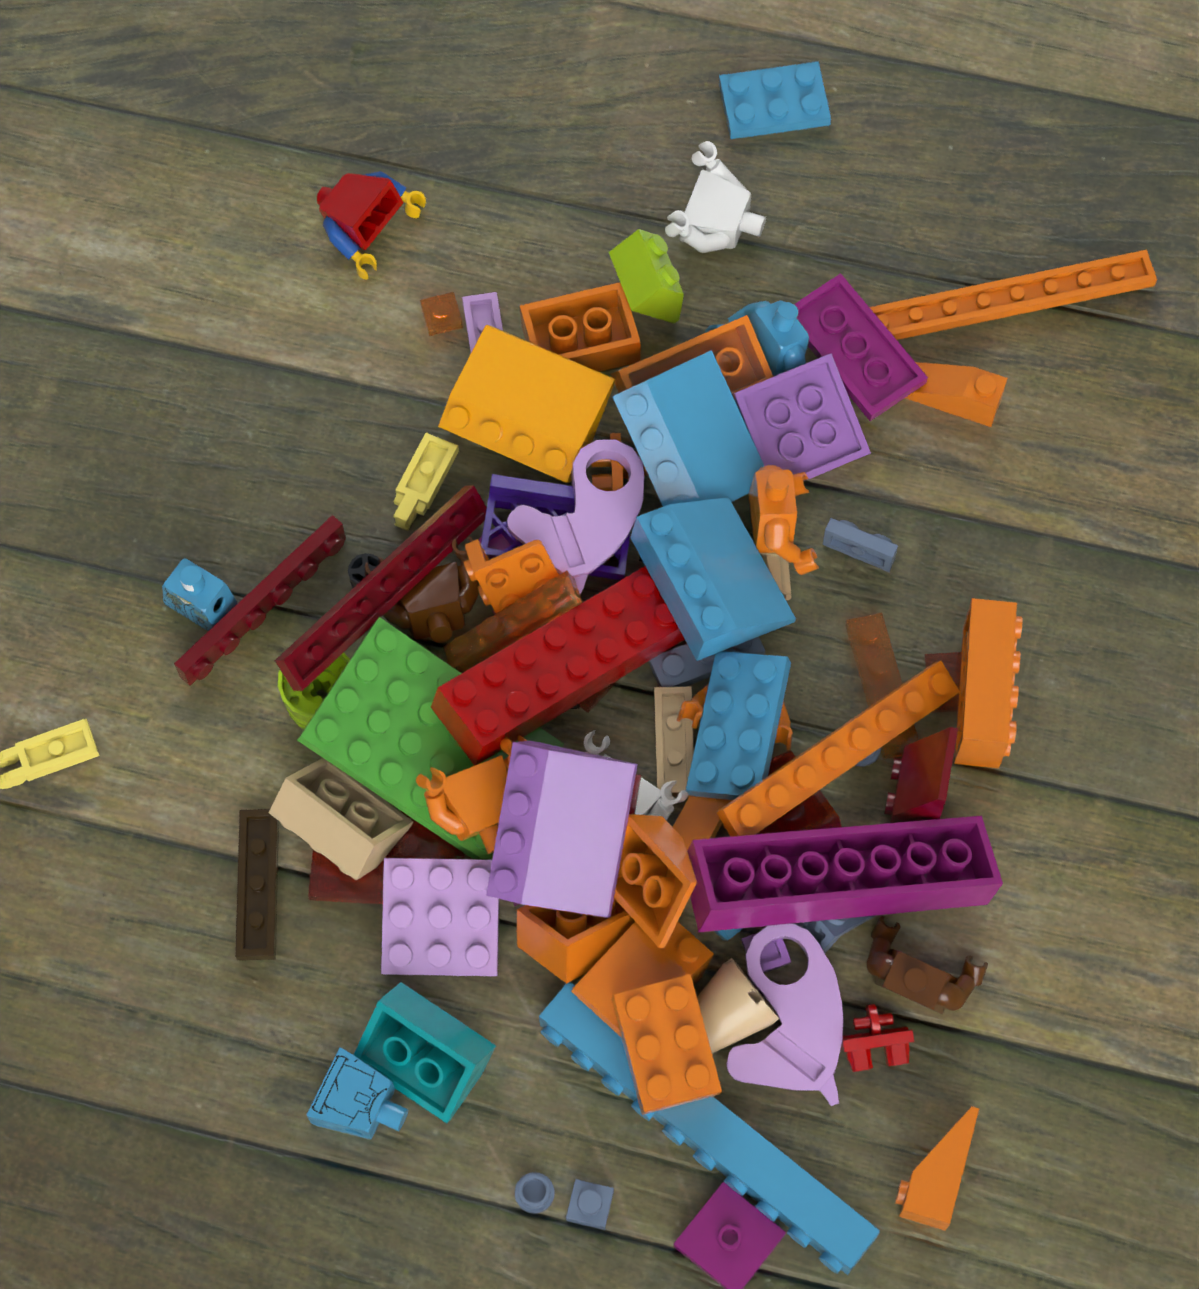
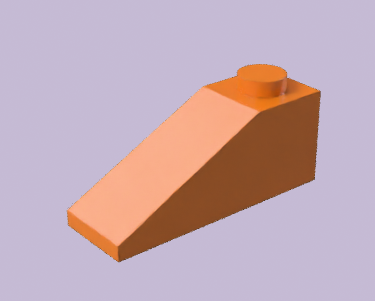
M916 362L928 379L926 384L905 397V399L992 427L1008 378L971 366Z
M971 1106L913 1170L909 1181L901 1180L895 1200L896 1204L902 1205L899 1217L946 1231L951 1222L979 1108Z

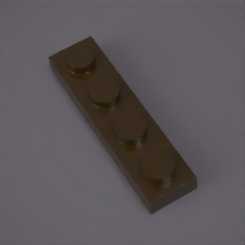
M270 809L240 810L235 950L237 961L276 960L279 821L269 814Z

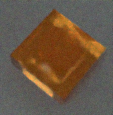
M454 292L420 300L429 336L463 328Z

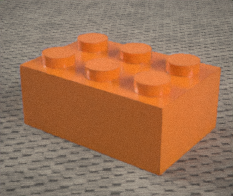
M620 282L520 305L521 327L525 340L598 372L639 362L641 359L640 338L631 308Z
M691 974L613 994L612 1003L642 1115L716 1096L722 1092Z

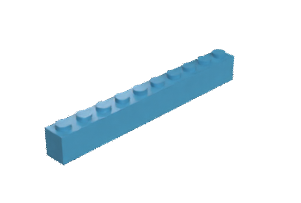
M571 982L567 983L539 1015L540 1026L543 1028L540 1031L541 1034L553 1045L558 1047L562 1043L573 1052L571 1058L581 1068L589 1071L592 1067L602 1075V1084L612 1093L619 1096L622 1092L634 1101L631 1105L632 1108L644 1119L649 1121L653 1117L664 1126L662 1132L672 1142L679 1146L684 1142L695 1151L693 1154L694 1159L709 1171L715 1167L725 1175L726 1179L724 1182L740 1196H743L746 1192L758 1202L755 1206L756 1209L774 1222L778 1218L789 1227L787 1234L795 1242L805 1248L808 1244L821 1253L819 1260L827 1268L837 1274L842 1270L848 1275L876 1240L880 1230L713 1096L642 1115L622 1038L571 992L575 985Z

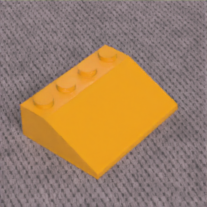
M487 324L450 393L438 427L568 483L572 481V465L581 448L592 443L616 379Z

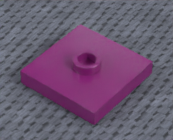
M723 1182L674 1242L673 1247L724 1289H743L784 1238L786 1232Z

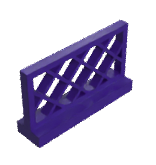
M492 474L481 545L489 560L523 545L508 531L507 521L502 523L494 514V508L513 511L520 505H526L552 517L566 516L567 513H574L575 510L573 486ZM500 534L511 544V546L504 550L488 548L489 541ZM630 534L621 545V549L614 553V556L619 560L618 567L601 565L588 575L616 580L624 579Z

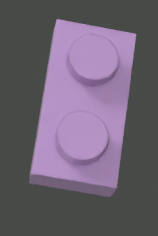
M497 292L462 297L470 352H472L485 325L488 324L503 331Z

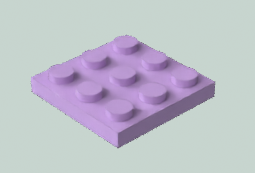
M384 858L381 974L498 976L499 899L486 896L492 860Z

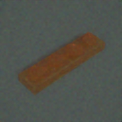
M566 570L526 596L519 598L494 616L485 619L473 629L456 637L452 642L444 646L449 665L463 673L582 603L574 577Z
M882 613L846 620L845 625L868 707L903 684ZM912 725L881 747L883 760L902 756L906 745L919 740L915 725Z

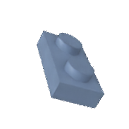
M830 518L824 533V546L890 572L896 558L898 545L893 544L886 536L880 534L871 535L859 530L852 522L846 520L837 521L833 518Z

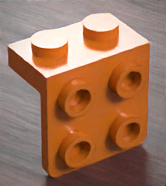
M478 539L465 544L469 558L464 561L466 571L472 582L476 580L479 582L480 586L477 588L485 606H492L500 622L564 594L566 590L555 565L540 540H533L490 560Z

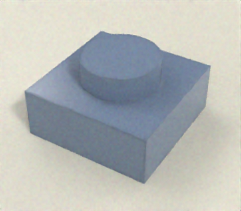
M575 1179L566 1221L605 1230L614 1188Z

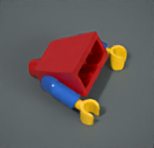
M380 171L364 175L345 174L333 189L322 187L317 194L319 211L324 217L323 227L330 242L348 260L352 258L356 262L357 274L365 280L368 279V274L361 266L363 264H370L377 271V263L373 255L361 254L358 250L360 248L366 250L403 203H405L406 214L411 218H418L420 216V209L413 204H418L425 208L426 198L422 192L412 191L408 193L405 191V186Z

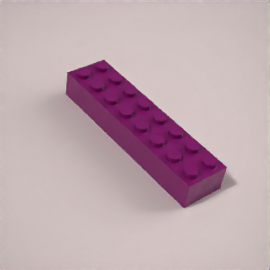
M982 816L693 840L687 850L697 881L690 900L699 932L988 905L1003 885Z

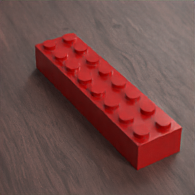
M646 566L439 686L436 690L431 709L474 766L501 751L500 743L504 738H508L513 744V742L518 741V735L522 737L528 735L576 706L577 703L579 704L685 639Z

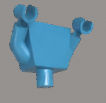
M781 300L772 304L768 301L751 303L728 318V323L748 315L773 377L806 364L805 354L809 343V335L797 319L798 309L794 304ZM725 324L710 325L705 333Z

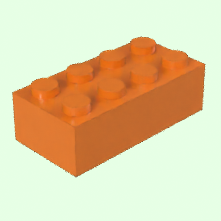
M746 315L613 372L611 376L616 379L615 386L618 393L710 350H712L731 394L772 378L773 374L749 317Z
M971 599L963 625L959 681L960 693L958 696L956 727L958 728L954 764L999 768L1003 757H1009L1011 744L1015 743L1017 723L1011 720L1013 708L1016 709L1019 687L1014 686L1015 673L1018 674L1021 653L1016 651L1017 639L1021 638L1023 618L1016 616V602Z

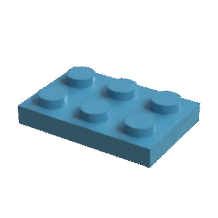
M818 61L719 75V87L730 139L830 125L831 115Z

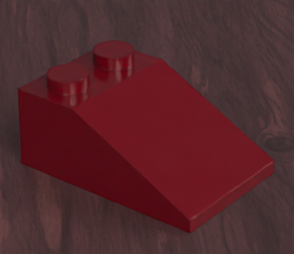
M949 727L908 744L904 747L901 758L894 757L890 779L897 780L895 793L888 792L884 810L885 815L891 816L890 823L940 819L947 798L958 728Z

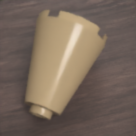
M732 958L724 962L697 996L712 1053L773 1025L779 1019L770 1004Z

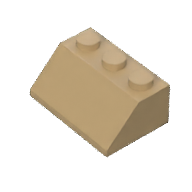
M324 758L286 777L269 811V814L280 821L283 827L293 831L306 841L314 851L323 854L336 864L343 873L353 877L355 880L375 869L414 822L385 799Z

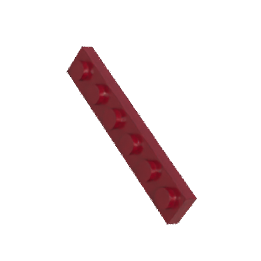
M333 515L329 517L174 663L179 677L191 686L196 680L204 679L213 669L214 663L222 655H228L233 652L239 645L240 638L250 629H257L266 619V614L275 605L285 603L291 596L293 589L302 580L310 579L318 570L319 564L327 556H334L340 551L346 539L343 524Z

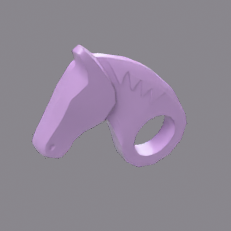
M616 439L596 440L581 448L575 458L571 471L575 501L574 513H567L566 516L552 517L549 514L541 513L533 507L520 505L507 518L508 531L523 545L533 540L542 541L558 573L569 579L571 599L578 600L588 574L595 571L612 557L624 543L642 507L644 492L643 462L632 447ZM611 459L625 467L629 475V481L623 488L616 491L600 490L590 483L586 475V469L597 460Z
M793 923L767 926L753 937L746 953L747 977L775 1011L781 1026L759 1043L733 1047L729 1052L727 1060L728 1073L734 1080L743 1083L793 1091L820 1090L831 1106L839 1104L838 1091L833 1074L837 1066L842 1043L843 1010L834 968L818 941L807 929ZM780 938L790 939L798 943L805 951L808 960L804 976L796 983L790 985H780L770 981L763 973L760 965V956L764 947L771 941Z

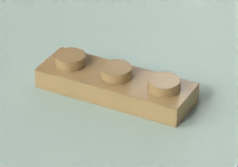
M691 686L654 687L657 788L661 790L666 782L676 780V784L671 789L673 797H677L682 790H686L694 754L693 721L688 718H683L680 722L677 721L682 703L692 699Z

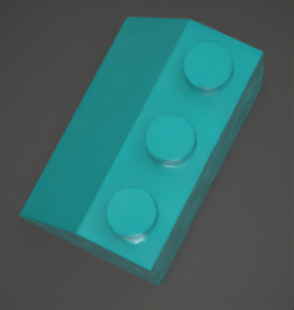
M400 982L378 1001L353 1055L391 1080L396 1090L445 1123H448L483 1074L496 1045Z

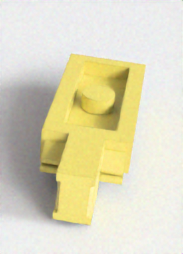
M425 433L395 490L394 504L398 506L393 516L396 522L395 526L408 531L417 513L424 516L459 452V445Z

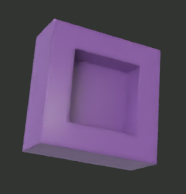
M756 934L741 939L746 953ZM782 938L771 941L761 952L760 965L763 973L791 964L790 956Z

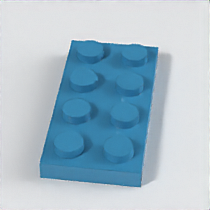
M724 651L715 654L686 791L690 796L734 800L768 777L791 666L788 657Z

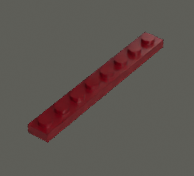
M474 485L464 486L274 660L293 691H303L358 640L379 617L381 618L449 555L453 551L452 541L454 538H456L459 545L485 521L487 507Z

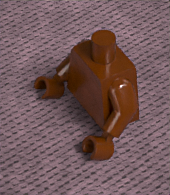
M468 536L469 542H472L473 539ZM456 538L452 541V547L456 557L461 561V566H458L457 562H452L435 567L384 614V617L389 622L401 629H409L414 639L420 640L431 637L436 643L448 641L452 636V631L465 626V614L472 610L479 596L477 588L479 583L477 580L471 581L464 566V561L469 559L467 551L458 550ZM381 557L378 558L379 564L384 560ZM367 562L365 563V577L371 572Z
M881 916L871 933L873 942L866 963L868 972L877 977L875 984L940 1014H943L945 1008L951 1011L959 1010L975 986L982 984L988 963L985 962L983 966H977L971 963L973 956H967L961 975L955 978L945 971L903 952L891 949V944L901 926L896 922L894 928L890 927L883 921L885 916Z

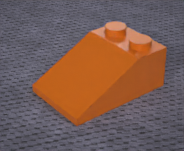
M629 814L614 898L658 948H665L697 881L683 837L663 816Z
M615 898L613 900L611 917L609 918L524 905L517 909V947L567 984L586 974L635 921Z
M635 922L573 987L571 992L621 1037L612 1003L613 994L691 974L694 985L702 978L714 953L679 922H677L665 948H658Z

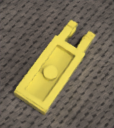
M82 719L15 743L14 747L1 751L0 769L13 765L19 760L22 767L0 775V789L12 788L13 786L21 785L26 780L31 781L100 756L87 719Z

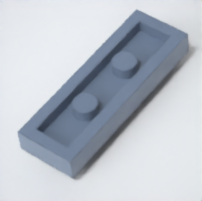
M759 637L724 650V652L765 655V649ZM688 644L658 655L649 661V665L659 687H686L711 676L715 654L696 661Z

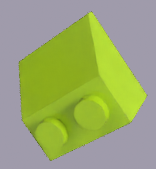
M638 229L609 251L631 311L675 324L680 319L684 296L679 284V274L671 264L667 254L668 247L664 239L657 234Z

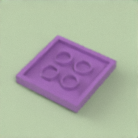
M831 353L732 394L764 466L776 465L782 470H791L793 474L805 472L808 479H811L871 453Z

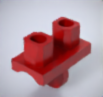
M875 1004L866 1005L867 1017L853 1018L855 1030L869 1028V1032L842 1035L840 1049L846 1052L850 1069L854 1072L872 1069L870 1048L883 1046L888 1066L908 1064L910 1054L909 1043L914 1042L913 1030H909L907 1026L880 1030V1026L894 1024L892 1013L878 1015Z

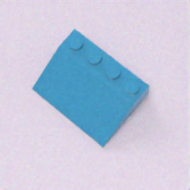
M712 350L612 396L663 507L669 504L727 497L733 502L749 494L754 473L763 467L764 464Z
M729 497L669 504L636 517L630 538L696 661L796 621L792 610Z

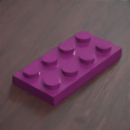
M841 273L794 304L798 309L797 319L809 335L808 347L817 358L832 354L847 394L869 421H872L926 384L928 379L926 374Z

